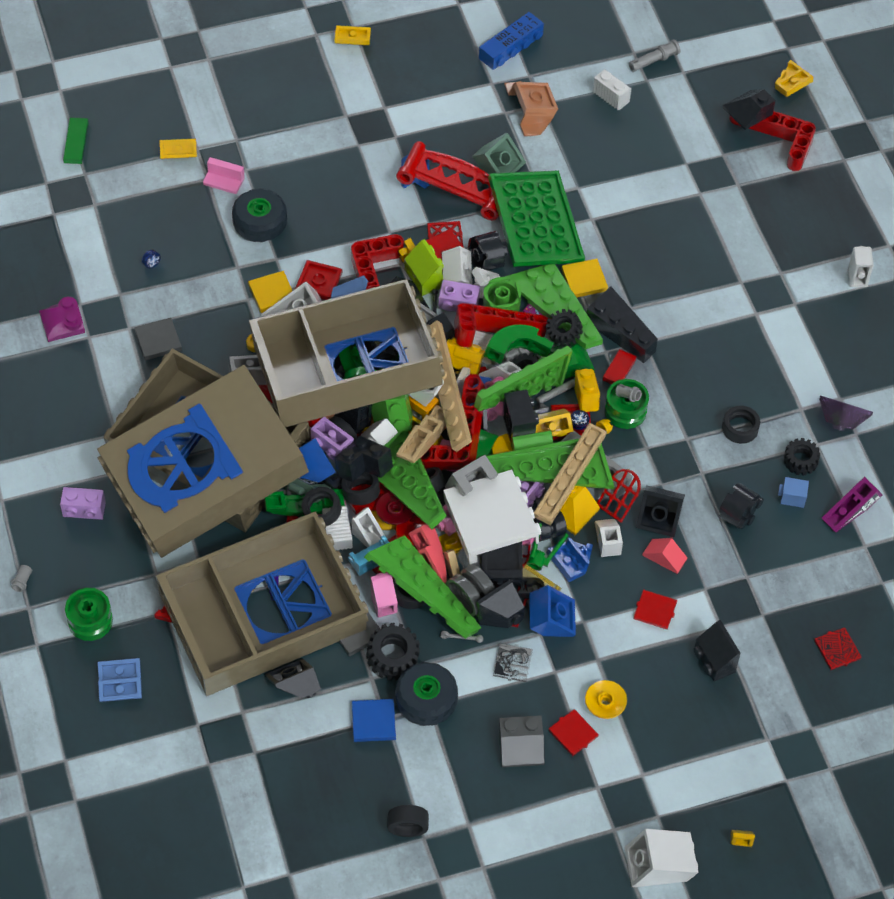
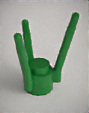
M566 533L560 539L547 558H545L544 552L537 550L538 544L534 540L527 566L538 571L542 570L543 566L548 567L550 560L569 535Z

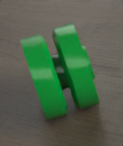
M622 379L611 384L607 391L605 415L612 425L622 429H631L643 423L646 419L649 393L646 387L632 379ZM623 384L632 388L638 387L642 392L640 400L631 402L628 398L617 396V386Z
M83 588L71 594L66 601L65 614L70 632L76 638L83 641H94L101 639L109 632L113 624V615L109 599L103 591L96 588Z

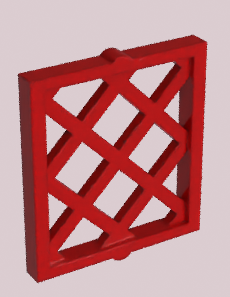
M460 221L427 223L428 238L434 237L438 232L442 233L441 229L445 227L451 229L456 234V237L459 236L463 245V232L461 231ZM456 226H458V227H459V232H456V231L453 230V229H454ZM430 228H433L436 231L433 234H431Z

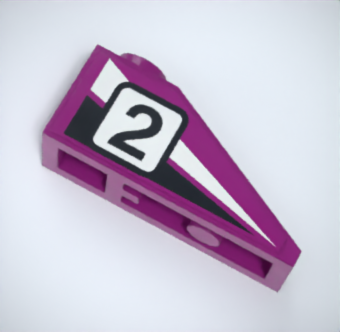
M864 476L822 519L837 532L868 510L883 495Z

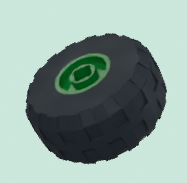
M261 188L252 189L241 194L235 200L232 207V221L236 232L241 237L253 242H265L280 235L287 225V208L282 197L273 191Z
M428 662L414 664L406 669L397 681L395 690L396 704L400 713L408 721L421 726L437 725L447 720L455 710L458 700L456 680L448 669L439 664Z

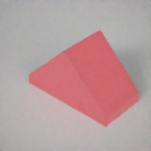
M672 538L652 539L642 556L676 574L679 573L687 561V556Z

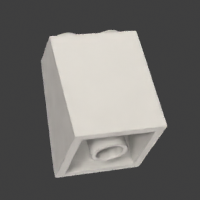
M645 829L625 846L632 887L687 882L698 873V863L695 858L694 843L690 832Z

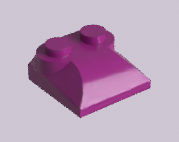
M64 297L58 304L39 310L48 342L85 333L77 301L73 297Z

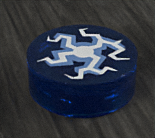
M154 249L147 251L142 257L143 265L149 269L157 266L161 260V255Z
M576 410L571 414L573 428L576 430L587 428L590 421L587 412Z

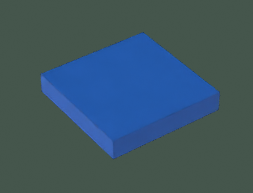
M394 699L352 701L354 742L396 740Z

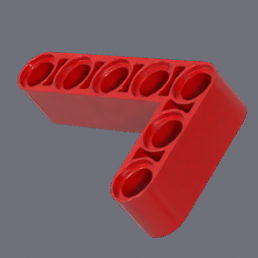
M773 111V115L748 129L793 142L789 151L787 167L792 171H799L802 169L813 143L816 127L811 122ZM731 116L729 117L731 123L740 126Z
M392 234L357 241L352 244L351 261L357 278L365 276L368 280L366 290L380 286L373 263L400 258L399 250L404 248L402 236Z
M460 303L458 304L454 320L456 344L461 347H471L476 330L496 333L502 328L511 325L536 327L539 329L537 335L545 337L548 318L539 314Z
M471 374L465 378L461 399L467 422L473 420L468 424L472 442L457 452L452 449L451 445H432L421 457L425 469L439 467L441 470H460L476 460L483 410L478 411L474 405L470 406V404L475 402L476 395L480 390L486 389L480 376L477 374Z

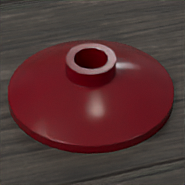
M391 492L383 494L376 503L377 516L387 524H403L414 516V513Z

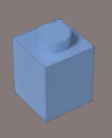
M785 477L784 484H780L778 496H781L780 504L804 508L809 481Z

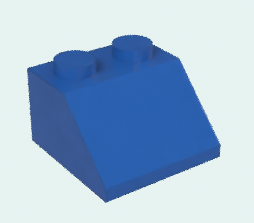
M549 585L530 593L531 630L542 636H576L575 599Z

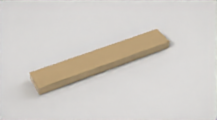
M591 423L588 424L534 511L535 518L549 525L553 523L606 437L607 431Z

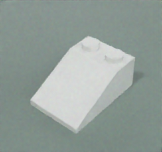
M305 282L263 312L261 316L272 315L321 302L322 300L317 291Z

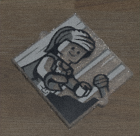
M499 643L493 676L505 678L508 681L527 682L533 649L519 647L518 644Z

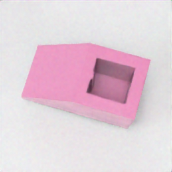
M378 573L371 577V599L378 618L397 613L398 603L393 579L389 573Z

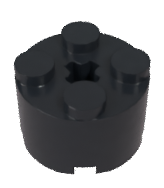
M497 231L471 237L468 241V250H472L471 263L474 268L478 267L491 271L504 267L505 256L508 254L507 247L502 245Z
M737 483L733 487L735 491L732 494L728 493L719 509L721 514L718 516L736 528L743 529L746 524L748 526L752 524L755 519L753 514L756 509L761 507L764 499L743 484Z

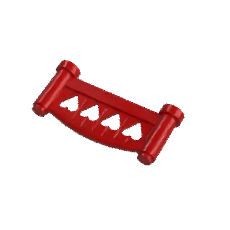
M421 141L413 144L404 165L399 168L396 174L399 182L409 185L413 183L415 178L483 206L481 215L485 219L493 221L498 218L499 215L489 183L488 173L457 157L426 150L425 144ZM429 159L432 162L438 163L439 166L428 170L425 160ZM442 167H447L449 170L452 169L456 173L445 177ZM459 174H464L473 180L463 185L461 184ZM476 181L489 185V188L479 192Z

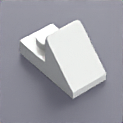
M478 267L471 271L475 277L474 281L476 283L474 285L480 286V298H483L484 288L489 284V281L500 277L497 273Z

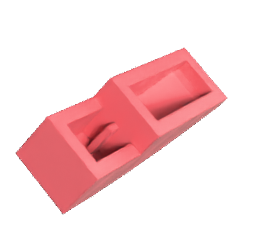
M425 524L411 531L409 535L418 552L441 580L446 583L445 558L435 528L431 530Z

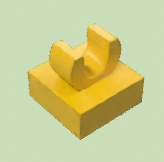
M411 238L405 240V248L399 250L403 263L406 256L416 247Z

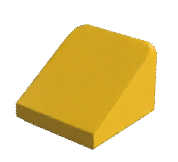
M731 830L732 845L746 847L753 845L755 839L753 832Z

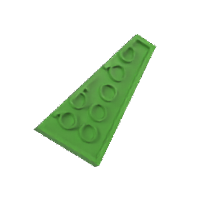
M555 264L543 265L505 276L513 283H518L521 288V295L545 317L551 318L550 315L552 313L557 315V310L562 313V309H565L566 312H568V309L572 313L575 312L583 326V333L579 334L581 338L579 340L575 338V340L584 349L602 345L603 338ZM566 322L561 324L558 328H563L565 331H569L571 329V324Z
M569 346L557 349L553 354L542 357L538 362L524 367L523 370L510 374L508 378L495 382L487 389L480 390L476 395L474 407L478 411L495 407L499 402L504 401V393L527 389L529 396H533L542 389L550 391L552 386L558 387L562 385L573 350Z
M401 431L384 445L391 449L393 468L382 478L378 477V480L432 530L446 517V513L421 458L415 463H411L396 456V453L409 436V431Z
M579 439L486 457L497 473L513 470L515 477L518 476L520 481L552 483ZM602 443L575 486L614 489V483Z
M405 535L368 552L364 556L369 562L372 559L380 566L379 570L384 574L388 572L393 576L395 583L420 603L423 600L431 607L429 610L432 613H439L446 619V624L465 639L481 629L476 620Z

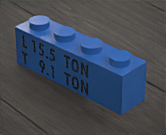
M528 12L479 47V59L492 70L502 66L511 57H515L518 52L526 49L531 43L542 37L544 23Z

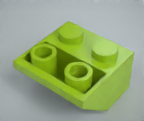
M423 239L406 256L404 270L415 283L422 296L431 293L433 289H441L443 262L440 258L436 257L432 245H428L426 240Z

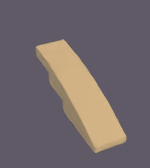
M436 405L431 414L426 415L419 426L415 425L396 453V456L415 463L428 451L446 429L441 406Z

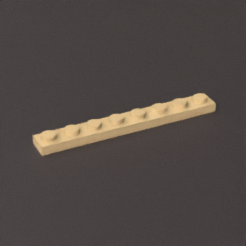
M437 320L430 325L432 331L431 338L435 337L438 347L436 350L441 351L443 362L440 365L442 364L445 376L442 377L444 384L438 391L451 447L457 452L471 443L472 439L443 326Z

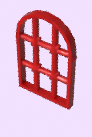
M630 469L616 471L612 476V480L617 482V487L613 494L609 493L608 489H604L597 502L602 510L620 523L625 519L641 489V481L638 475ZM625 471L620 481L615 478L619 472ZM628 472L634 476L629 487L624 484V479ZM635 481H637L636 492L632 490V486L634 485ZM620 486L626 489L621 500L616 498V493ZM631 492L634 494V497L628 506L624 500L628 493ZM607 494L610 499L604 507L600 502L604 495ZM613 499L618 502L614 513L608 510ZM623 506L626 508V511L622 518H619L616 514L620 507Z

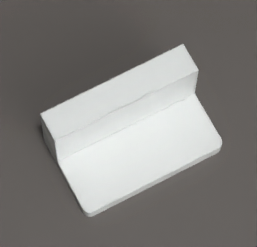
M461 246L443 251V280L472 285L471 251Z

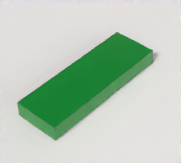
M70 118L63 157L64 163L82 164L88 118Z

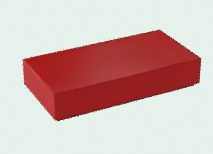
M619 349L605 372L603 381L613 384L618 380L625 379L634 365L637 356Z

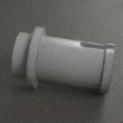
M619 384L616 388L617 396L628 398L631 402L639 401L642 392L638 387L632 388Z
M20 566L15 579L11 581L13 590L22 592L26 589V583L33 571L29 566Z

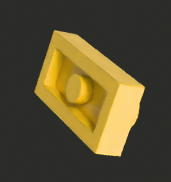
M336 25L335 43L370 45V27Z
M196 138L159 140L161 159L197 157Z

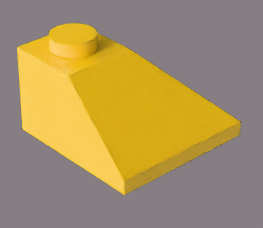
M575 486L560 510L565 518L567 530L576 535L600 510V507L586 487Z

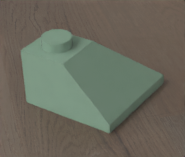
M508 133L487 143L473 155L480 169L488 174L516 172L526 163Z

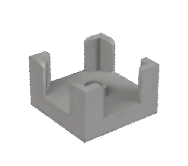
M483 455L454 472L446 483L445 488L449 489L456 486L462 496H465L473 489L469 482L487 476L489 479H493L498 476V473L486 455Z

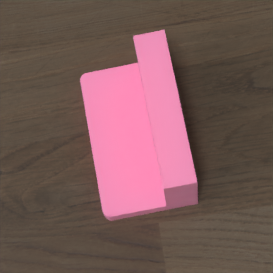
M210 157L207 161L208 173L203 180V185L237 194L245 179L244 167Z

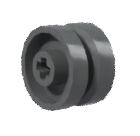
M474 564L464 568L461 571V575L456 574L447 581V586L472 617L477 614V601L495 590L489 577L481 568Z

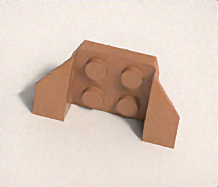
M521 81L504 83L508 95H517L524 116L520 122V127L523 135H541L558 110L549 84Z

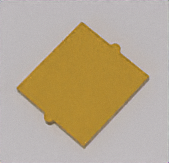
M527 564L525 565V569L556 590L560 591L562 589Z

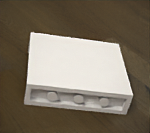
M513 470L498 473V476L493 479L485 477L469 482L473 489L465 496H462L456 486L443 490L445 504L469 564L476 563L477 555L524 540L534 538L536 544L539 543L540 526L533 520L535 519L532 507L528 508L527 495L525 491L521 492L520 479L518 476L515 477Z

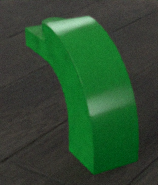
M511 325L502 328L493 335L483 356L500 365L505 355L517 348L527 349L542 357H547L554 343L547 338L538 336L539 329L536 327Z

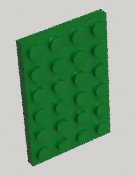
M559 170L489 174V183L513 267L568 264L585 260Z

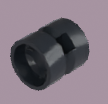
M559 511L551 525L537 518L533 519L535 523H542L539 542L548 540L551 536L554 538L563 536L567 532L566 521L561 511Z

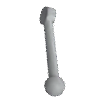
M447 631L441 632V638L444 639L448 637L465 639L459 634H450ZM482 635L466 638L467 640H476L478 643L484 640Z

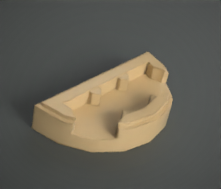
M452 549L445 551L446 569L449 577L452 578L456 574H460L456 554Z

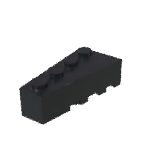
M611 286L587 308L586 313L596 329L628 353L637 356V359L642 363H645L656 352L658 338Z

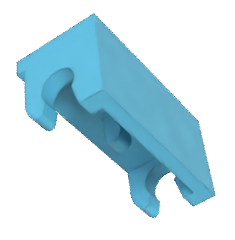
M384 535L380 537L381 540L359 553H349L348 561L359 576L379 566L372 559L369 562L364 556L368 552L389 543Z

